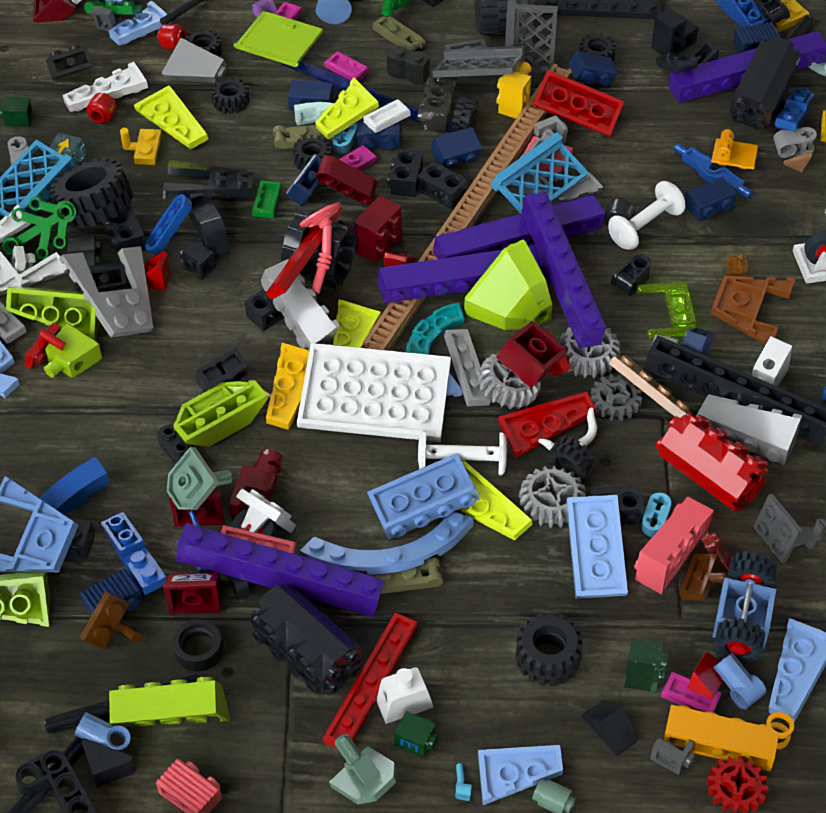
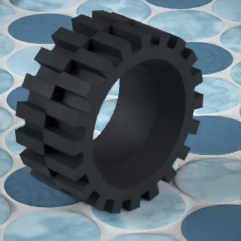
M97 158L93 159L90 163L85 161L82 162L81 166L77 167L75 165L71 167L72 170L69 172L64 171L61 173L62 177H57L54 180L55 183L51 184V190H49L54 204L67 200L75 205L77 209L76 218L68 223V226L70 225L71 228H76L78 225L80 228H86L87 225L94 227L97 226L98 222L106 223L108 218L112 217L114 219L118 216V212H124L126 210L125 206H130L132 203L131 199L134 197L121 163L115 159L109 161L108 158H103L101 161ZM64 208V214L69 215V209Z

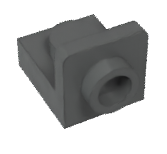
M98 6L92 9L96 28L109 32L110 29L123 21L122 17L115 16L110 9Z
M658 738L652 747L650 759L679 775L684 767L689 768L696 756L693 753L695 742L689 740L684 750L681 751L675 744Z

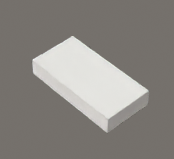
M397 99L364 116V123L377 133L410 116V110Z

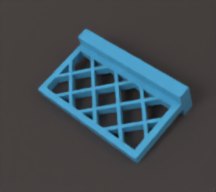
M556 132L497 174L490 186L495 191L500 190L521 214L523 208L522 201L525 199L523 187L534 188V193H538V189L549 191V199L552 202L587 177L589 173L561 142L563 137ZM559 150L565 156V161L554 160V153ZM539 164H550V171H539ZM554 165L564 166V175L553 173ZM568 167L575 168L580 175L577 177L569 176ZM524 174L535 175L534 183L524 182ZM538 176L549 177V186L538 184ZM553 178L564 180V187H554ZM509 185L519 186V194L511 193L507 187Z
M35 140L0 177V215L3 217L8 216L10 213L6 211L5 206L17 204L20 208L25 209L27 213L36 215L40 210L34 211L30 208V199L39 196L45 202H48L52 198L49 192L51 184L55 183L54 180L57 177H62L61 173L72 170L71 167L75 166L73 158L67 154L63 156ZM38 148L44 153V156L32 157V154ZM49 160H59L55 166L48 167ZM44 162L45 168L33 170V163ZM29 164V171L18 172L22 165ZM45 174L41 181L34 182L35 175ZM30 176V183L19 185V178ZM15 179V186L4 187L7 180ZM31 189L26 196L20 197V190ZM16 191V198L5 200V193ZM34 200L36 207L40 205L38 200Z

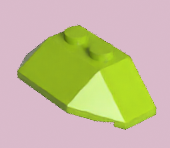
M255 380L248 382H222L182 404L177 420L173 425L174 429L186 444L210 447L251 424L267 401L268 395Z

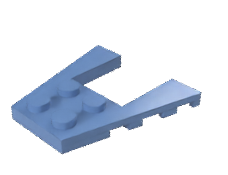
M4 477L0 486V503L33 513L14 557L0 553V573L59 572L79 525L11 479Z

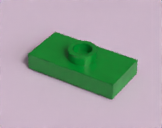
M260 181L252 210L253 217L274 219L282 191L281 182Z

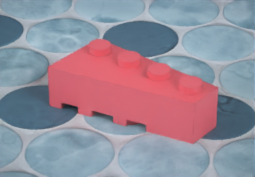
M687 497L682 504L678 503L670 518L664 522L662 527L640 551L639 558L634 567L637 570L635 580L662 594L710 527L714 510L690 497Z

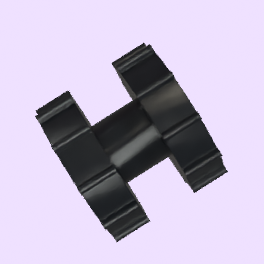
M303 209L302 212L295 213V217L290 225L287 226V232L281 246V262L291 258L312 227H301L300 223L315 212ZM339 220L338 223H332V260H329L331 261V264L328 265L330 268L326 270L322 285L336 289L337 286L343 285L345 278L351 271L353 259L357 252L358 233L356 232L355 224ZM322 242L301 270L300 275H307L313 262L319 263L317 259L320 258L319 253H322Z

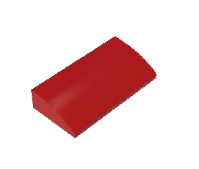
M547 70L532 106L610 137L624 101Z

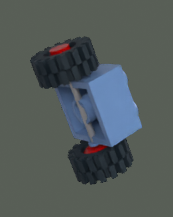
M744 551L743 554L738 552L736 556H732L730 561L728 578H724L712 635L715 638L714 648L717 649L719 654L723 653L722 656L724 658L733 653L740 662H744L745 659L748 662H753V659L758 660L762 656L763 649L765 648L776 595L774 584L777 564L772 562L773 559L771 557L765 558L766 555L763 553L757 555L756 551H752V554H749L748 551Z

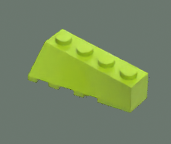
M19 286L7 288L6 311L37 320L48 326L54 322L61 327L60 329L68 323L94 341L101 324L95 315V308L91 302L85 300L82 292Z
M23 572L0 575V620L50 626V593L47 572Z
M200 677L194 683H187V680H172L171 685L163 686L159 682L145 683L143 688H135L134 685L118 686V690L109 691L110 724L114 726L155 725V720H160L161 724H179L181 718H186V721L205 723L208 717H217L220 719V722L230 721L223 687L217 681H213L212 677Z

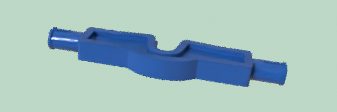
M680 143L674 146L673 150L682 155V161L696 169L704 180L711 182L723 177L737 193H740L747 199L753 195V191L744 186L745 181L726 167L711 170L714 167V163L711 162L712 158L693 147L687 149Z

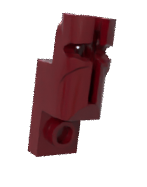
M264 449L260 452L253 466H242L229 502L231 518L235 519L241 511L249 507L236 497L241 488L248 493L254 490L265 497L266 500L270 498L278 479L277 474L280 472L283 463L280 452Z

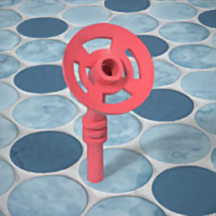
M340 202L320 209L300 223L301 227L318 225L320 229L323 228L322 253H319L320 258L317 259L319 263H316L317 271L311 288L315 294H320L326 270L330 268L328 266L331 264L329 260H332V221L330 218L339 210Z

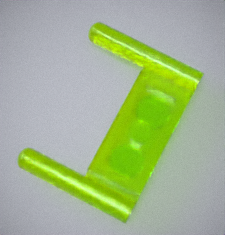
M686 281L640 284L637 286L638 293L665 292L664 296L672 327L648 329L646 333L648 338H654L655 334L667 337L686 336V331L697 327Z

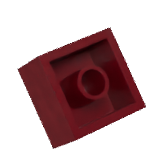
M379 196L354 221L355 229L358 233L357 254L377 263L384 257L385 252H389L395 244L401 241L403 237L402 206Z
M532 320L507 340L496 358L532 389L557 367L567 353V350Z

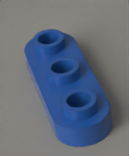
M180 194L174 198L147 238L146 250L157 255L166 249L167 243L173 234L178 231L180 224L192 209V202L188 197Z

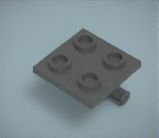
M770 494L753 528L783 564L787 562L794 547L805 544L809 549L815 548L817 541H820L824 535L823 530L826 527V521L819 518L813 527H799L776 497Z

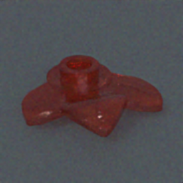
M705 531V535L701 537L703 544L711 555L715 552L717 553L719 559L727 571H729L732 555L727 549L721 547L723 543L716 532Z

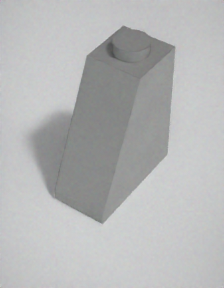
M180 38L162 71V75L169 81L215 83L224 77L227 65L224 59Z

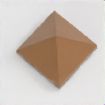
M808 152L784 160V165L803 172L812 157V153Z

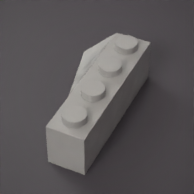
M289 259L265 269L261 278V284L266 292ZM299 273L288 291L273 299V304L278 311L282 312L287 327L295 333L300 348L310 350L311 343L329 345L333 341L340 325L336 319L333 321L327 316L329 310L325 305H318L315 292L310 288L306 289L304 287L305 280Z
M709 394L698 414L711 421L710 426L727 432L730 435L727 439L734 444L740 442L749 448L748 452L758 454L782 465L785 464L795 445L802 415L793 414L792 417L782 415L783 412L781 410L772 409L771 412L760 410L759 405L749 404L742 406L736 400Z

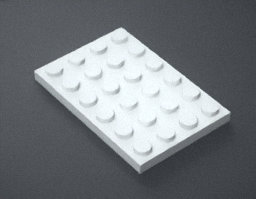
M311 343L297 427L419 440L420 433L423 430H427V441L441 442L451 357Z

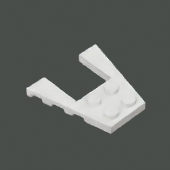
M17 211V217L22 218L21 212ZM11 213L5 216L0 221V243L4 239L30 226L31 223L25 221L16 222L12 219ZM0 251V296L7 294L8 287H28L68 274V268L65 263L61 264L60 256L56 252L23 273L18 274Z

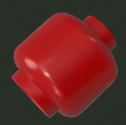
M164 24L157 34V39L162 48L174 50L180 38L185 39L188 36V32L181 24Z
M97 93L88 103L86 111L93 122L105 124L112 119L117 110V104L109 94Z

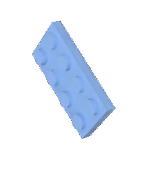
M618 496L567 498L575 598L627 596L628 590Z

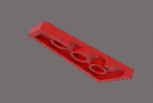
M588 392L499 416L498 423L502 432L506 435V440L516 459L541 445L538 441L539 439L550 440L587 420V414L591 407L594 409V415H596V408Z

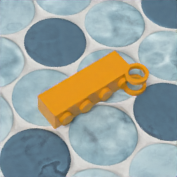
M671 705L664 741H669L675 744L679 750H684L689 740L695 742L693 753L727 761L728 756H731L734 761H737L739 756H742L744 763L753 760L752 767L757 768L761 766L763 770L771 771L776 749H782L789 744L794 730V722L788 714L783 712L772 713L768 717L766 725H756L745 722L740 718H726L718 716L714 712H701L692 710L684 705ZM776 718L784 719L789 724V729L782 723H771V721ZM774 728L782 730L783 733L775 731ZM778 739H785V741L777 743Z

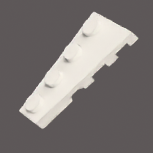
M132 62L123 71L121 69L113 71V76L106 79L100 77L95 80L94 85H83L64 94L63 99L70 112L80 111L87 107L92 97L97 93H106L114 99H118L124 95L137 93L148 88L147 81L136 64Z

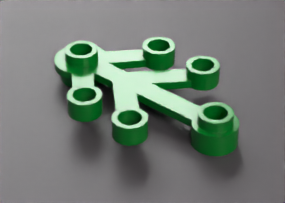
M36 196L30 199V208L34 211L41 209L54 214L46 218L27 213L23 208L14 209L11 213L14 221H25L36 225L18 237L10 236L4 239L2 249L8 255L13 253L12 241L17 246H22V244L41 233L36 256L41 260L51 255L49 242L52 226L59 222L58 233L53 240V244L58 249L68 245V238L66 237L68 223L76 218L77 209L75 205L67 200L53 204L45 202L41 197ZM34 200L39 201V207L34 205ZM64 208L69 209V215L64 214ZM17 211L21 212L22 218L17 217ZM58 238L63 239V245H60L58 243ZM41 249L46 251V256L41 255Z

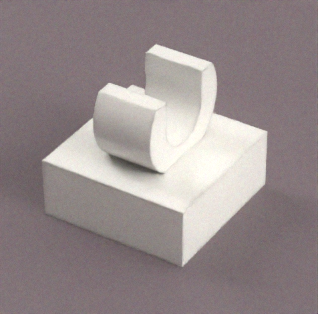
M14 246L11 265L18 274H21L24 270L26 271L33 267V263L36 262L35 254H25L23 246Z

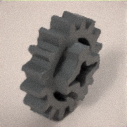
M610 374L609 379L602 376L600 383L594 382V388H591L590 397L595 405L596 412L602 411L601 417L604 418L606 415H609L611 421L614 420V417H618L620 421H623L624 415L632 418V412L638 413L639 406L642 403V390L637 389L638 387L633 383L631 384V381L627 378L626 380L622 379V374H619L618 378H614Z

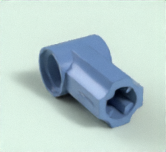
M733 653L713 667L730 688V696L739 708L747 710L766 694L763 682L758 677L750 675Z
M86 712L74 733L75 736L81 739L86 738L122 753L126 751L131 739L130 733L125 727L111 725ZM113 736L120 737L123 740V745L114 746L110 738Z

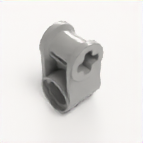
M810 127L799 128L795 132L791 130L778 131L773 137L778 155L782 158H789L808 152L813 153L815 149L813 142L816 139L817 132Z
M13 137L8 141L11 165L28 149L27 141L23 137ZM29 164L22 165L18 172L29 171Z

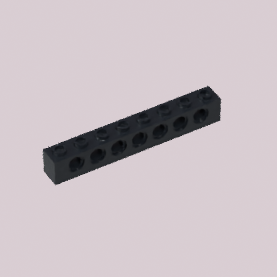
M657 335L643 367L644 370L706 397L709 394L738 401L739 405L742 406L749 404L759 405L760 410L771 412L772 409L781 410L783 412L782 415L791 417L793 414L802 415L797 436L821 446L826 436V407Z

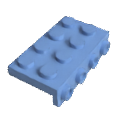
M458 453L367 492L388 540L394 537H401L412 529L424 527L435 519L447 517L452 512L463 507H470L480 500L478 491L473 485Z

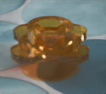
M739 253L737 256L731 255L728 258L727 276H733L734 274L741 276L746 272L748 263L744 259V254Z

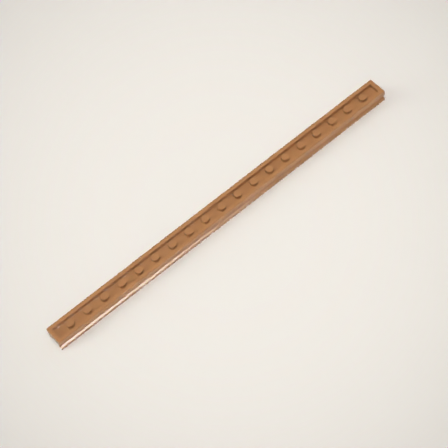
M553 64L549 70L572 80L570 68L566 70L558 67L557 64ZM541 83L436 236L463 228H470L476 224L497 193L490 186L495 176L521 157L534 136L535 123L545 120L550 114L547 111L532 106ZM435 238L418 262L437 259L433 253ZM426 297L403 300L397 303L390 302L363 341L364 348L390 351Z

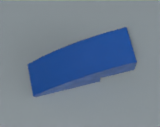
M94 457L61 478L39 499L65 515L88 503L89 495L110 485L107 472L98 459Z

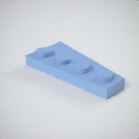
M789 618L783 650L778 664V672L769 704V713H786L795 722L826 665V632Z

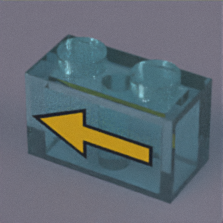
M58 133L50 145L51 149L61 155L67 154L72 157L76 166L85 157L86 150L83 146L82 138ZM49 160L48 167L55 166L59 160ZM40 162V163H41V167H42V168H45V167H44V162Z

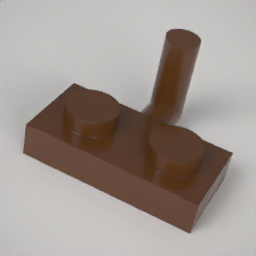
M694 554L679 592L682 600L706 601L713 582L721 583L723 586L724 578H728V575L724 572H717L721 561L717 554Z
M105 591L80 638L105 650L114 631L124 634L134 643L141 640V634L128 624L120 621L130 603Z

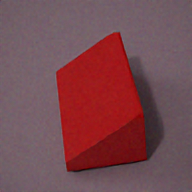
M708 651L705 652L695 668L688 689L713 699L723 679L713 668L718 662Z

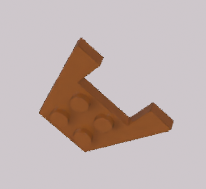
M724 276L712 306L711 314L766 345L770 337L776 338L779 327L756 321L765 294L769 293L789 299L795 279L787 278L786 281H778L775 277H767L766 280H753V277Z

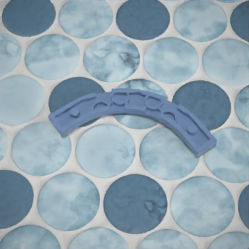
M454 511L427 535L411 543L390 549H350L313 537L299 552L300 556L348 570L367 571V575L394 573L425 564V559L436 554L441 556L446 553L474 526L473 518Z

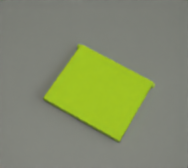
M262 11L240 40L234 43L233 46L236 49L298 67L299 62L323 33V29Z

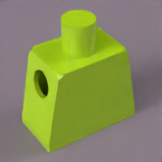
M67 323L56 335V337L66 342V346L61 351L50 343L48 344L46 354L49 363L44 366V371L52 378L60 371L69 377L79 375L102 359L99 343Z

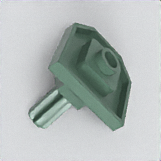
M190 447L168 473L167 493L178 509L197 510L216 486L232 482V473L229 470L212 472L197 449Z
M343 734L336 739L335 746L347 762L344 764L345 768L329 781L331 788L358 805L377 801L396 783L397 767L393 761L368 746L360 752L348 734Z

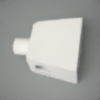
M770 337L753 368L752 376L778 387L789 369L792 346Z
M403 668L398 670L396 674L381 680L376 701L386 724L402 719L406 711L416 714L433 708L431 698L418 668Z

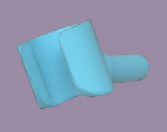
M459 763L456 765L457 783L455 797L459 800L470 801L472 785L464 783L463 765Z

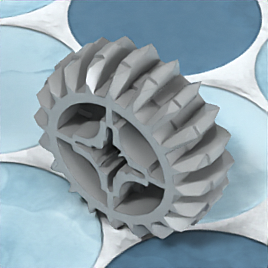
M569 327L566 333H562L559 344L567 350L565 355L571 366L568 372L574 371L575 376L583 374L584 378L591 375L595 379L597 374L604 376L606 372L611 373L613 367L609 362L614 356H620L621 353L620 341L617 340L616 334H612L610 328L605 329L601 345L579 348Z
M492 354L489 358H486L478 372V384L480 385V391L485 392V398H492V403L498 402L501 407L506 405L510 410L514 406L520 409L522 406L527 407L530 403H533L541 389V381L531 389L510 369L505 367L496 358L497 355Z
M555 465L549 470L546 466L543 467L542 471L535 469L533 474H528L526 480H523L521 484V490L519 491L521 508L524 509V513L527 516L530 515L532 522L539 520L540 526L548 523L550 529L553 524H558L561 528L563 522L568 524L567 498L586 497L585 487L581 484L580 477L574 478L573 471L566 473L565 467L557 470Z

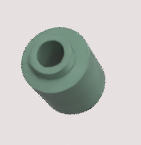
M541 779L534 791L532 800L537 801L538 806L553 813H570L576 798L572 796L573 790L549 779L547 781Z

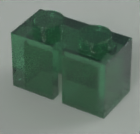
M632 638L626 670L625 688L656 692L658 682L663 683L667 666L668 654L663 653L664 642Z

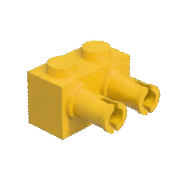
M522 62L513 74H507L499 78L497 84L499 89L497 104H499L498 113L516 119L529 101L531 76H528L532 68L528 63Z

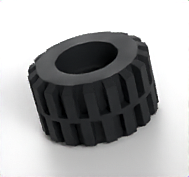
M540 613L537 614L536 619L530 617L527 619V624L523 623L521 625L520 632L517 634L515 658L517 666L521 667V673L524 676L529 675L528 680L532 682L538 680L539 685L543 686L545 682L550 683V686H556L557 681L563 684L567 681V677L571 679L575 675V671H578L582 656L583 638L580 635L578 626L573 627L574 622L568 619L566 621L564 616L560 614L556 617L553 616V613H548V616H543ZM542 644H553L562 651L558 654L548 655L541 653L536 647Z

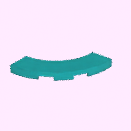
M460 303L441 307L433 311V314L425 320H421L412 331V335L407 343L406 353L429 355L433 343L441 334L453 327L463 325L465 319Z

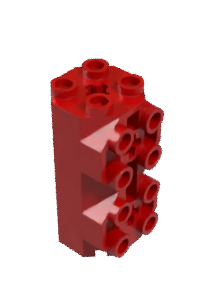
M691 413L683 415L681 418L675 416L668 425L669 430L665 436H662L656 443L655 448L659 450L658 455L734 512L745 509L746 507L742 504L746 500L751 503L766 483V478L763 475H768L766 467L769 463L757 455L754 457L749 454V448L742 443L736 442L734 444L727 439L730 435L720 428L715 429L710 426L711 421L700 414L695 416Z

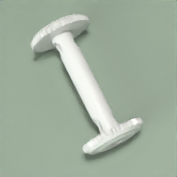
M667 181L659 182L655 188L657 200L629 221L622 216H613L609 220L608 228L614 242L623 249L633 250L639 242L636 231L666 210V212L672 215L682 214L685 209V199L677 186Z
M423 430L420 433L418 445L419 469L426 467V459L442 460L458 453L461 460L499 461L498 473L503 475L507 461L506 435L500 433L499 447L428 445L427 430Z

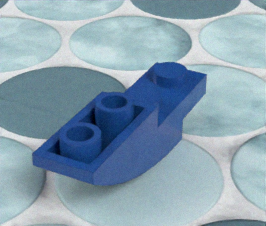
M715 0L731 19L743 27H751L752 25L755 26L756 24L759 25L767 22L753 0Z
M795 88L787 98L784 109L777 116L774 126H777L776 128L794 132L796 129H799L805 120L815 94L810 93V90L806 88Z
M121 512L101 522L119 559L143 593L146 595L162 587L166 576L146 549L143 539L125 513Z

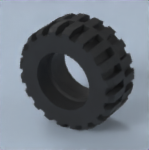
M474 0L476 25L481 35L506 34L508 0Z

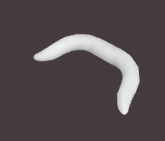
M592 407L587 414L588 432L579 439L581 446L590 444L597 433V423ZM547 439L538 440L549 451L554 445L553 442Z

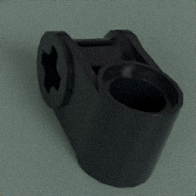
M756 0V6L768 23L772 21L776 26V23L781 20L790 18L787 6L780 0Z
M644 254L633 256L614 273L611 278V284L619 286L625 290L627 295L632 296L638 288L649 280L650 258Z

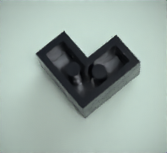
M668 8L655 16L651 48L661 55L669 51L679 54L697 42L699 27L684 16Z

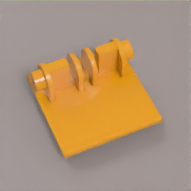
M730 129L724 130L721 133V138H716L711 162L722 166L730 165L741 169H754L758 145L733 141L734 133Z

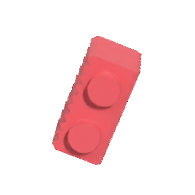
M176 759L175 763H172L171 767L156 782L159 794L185 813H210L222 799L219 783L210 776L207 778L201 776L199 769L190 761H187L185 764L180 759Z

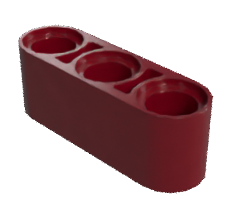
M329 155L322 157L316 174V179L319 182L361 204H370L372 202L378 184L373 177Z

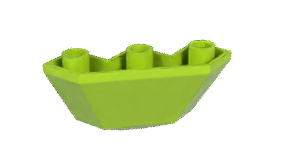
M524 240L504 248L466 295L464 313L467 316L503 330H520L532 320L538 326L551 320L552 302L546 280Z

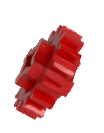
M728 756L726 763L718 760L717 766L711 768L710 776H708L706 785L710 786L707 794L714 796L712 802L714 805L722 804V812H725L728 808L732 809V813H737V810H741L742 813H748L749 808L756 812L759 804H764L765 795H767L769 788L766 786L767 776H760L761 766L755 769L752 767L753 760L744 763L742 756H739L737 761ZM736 780H738L739 792H737Z

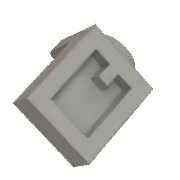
M556 115L535 123V137L541 138L549 128L554 134L558 132L563 137L562 143L566 142L568 128Z

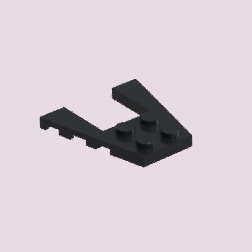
M169 160V176L209 178V185L164 183L163 199H168V195L183 194L190 198V194L203 195L204 198H210L213 193L224 194V197L252 196L253 172L243 169L233 170Z

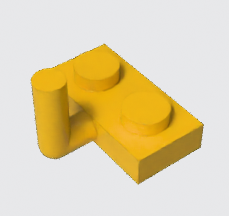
M122 128L120 134L123 148L135 151L134 163L138 165H156L162 137L161 130L140 129L138 141L130 142L128 129Z

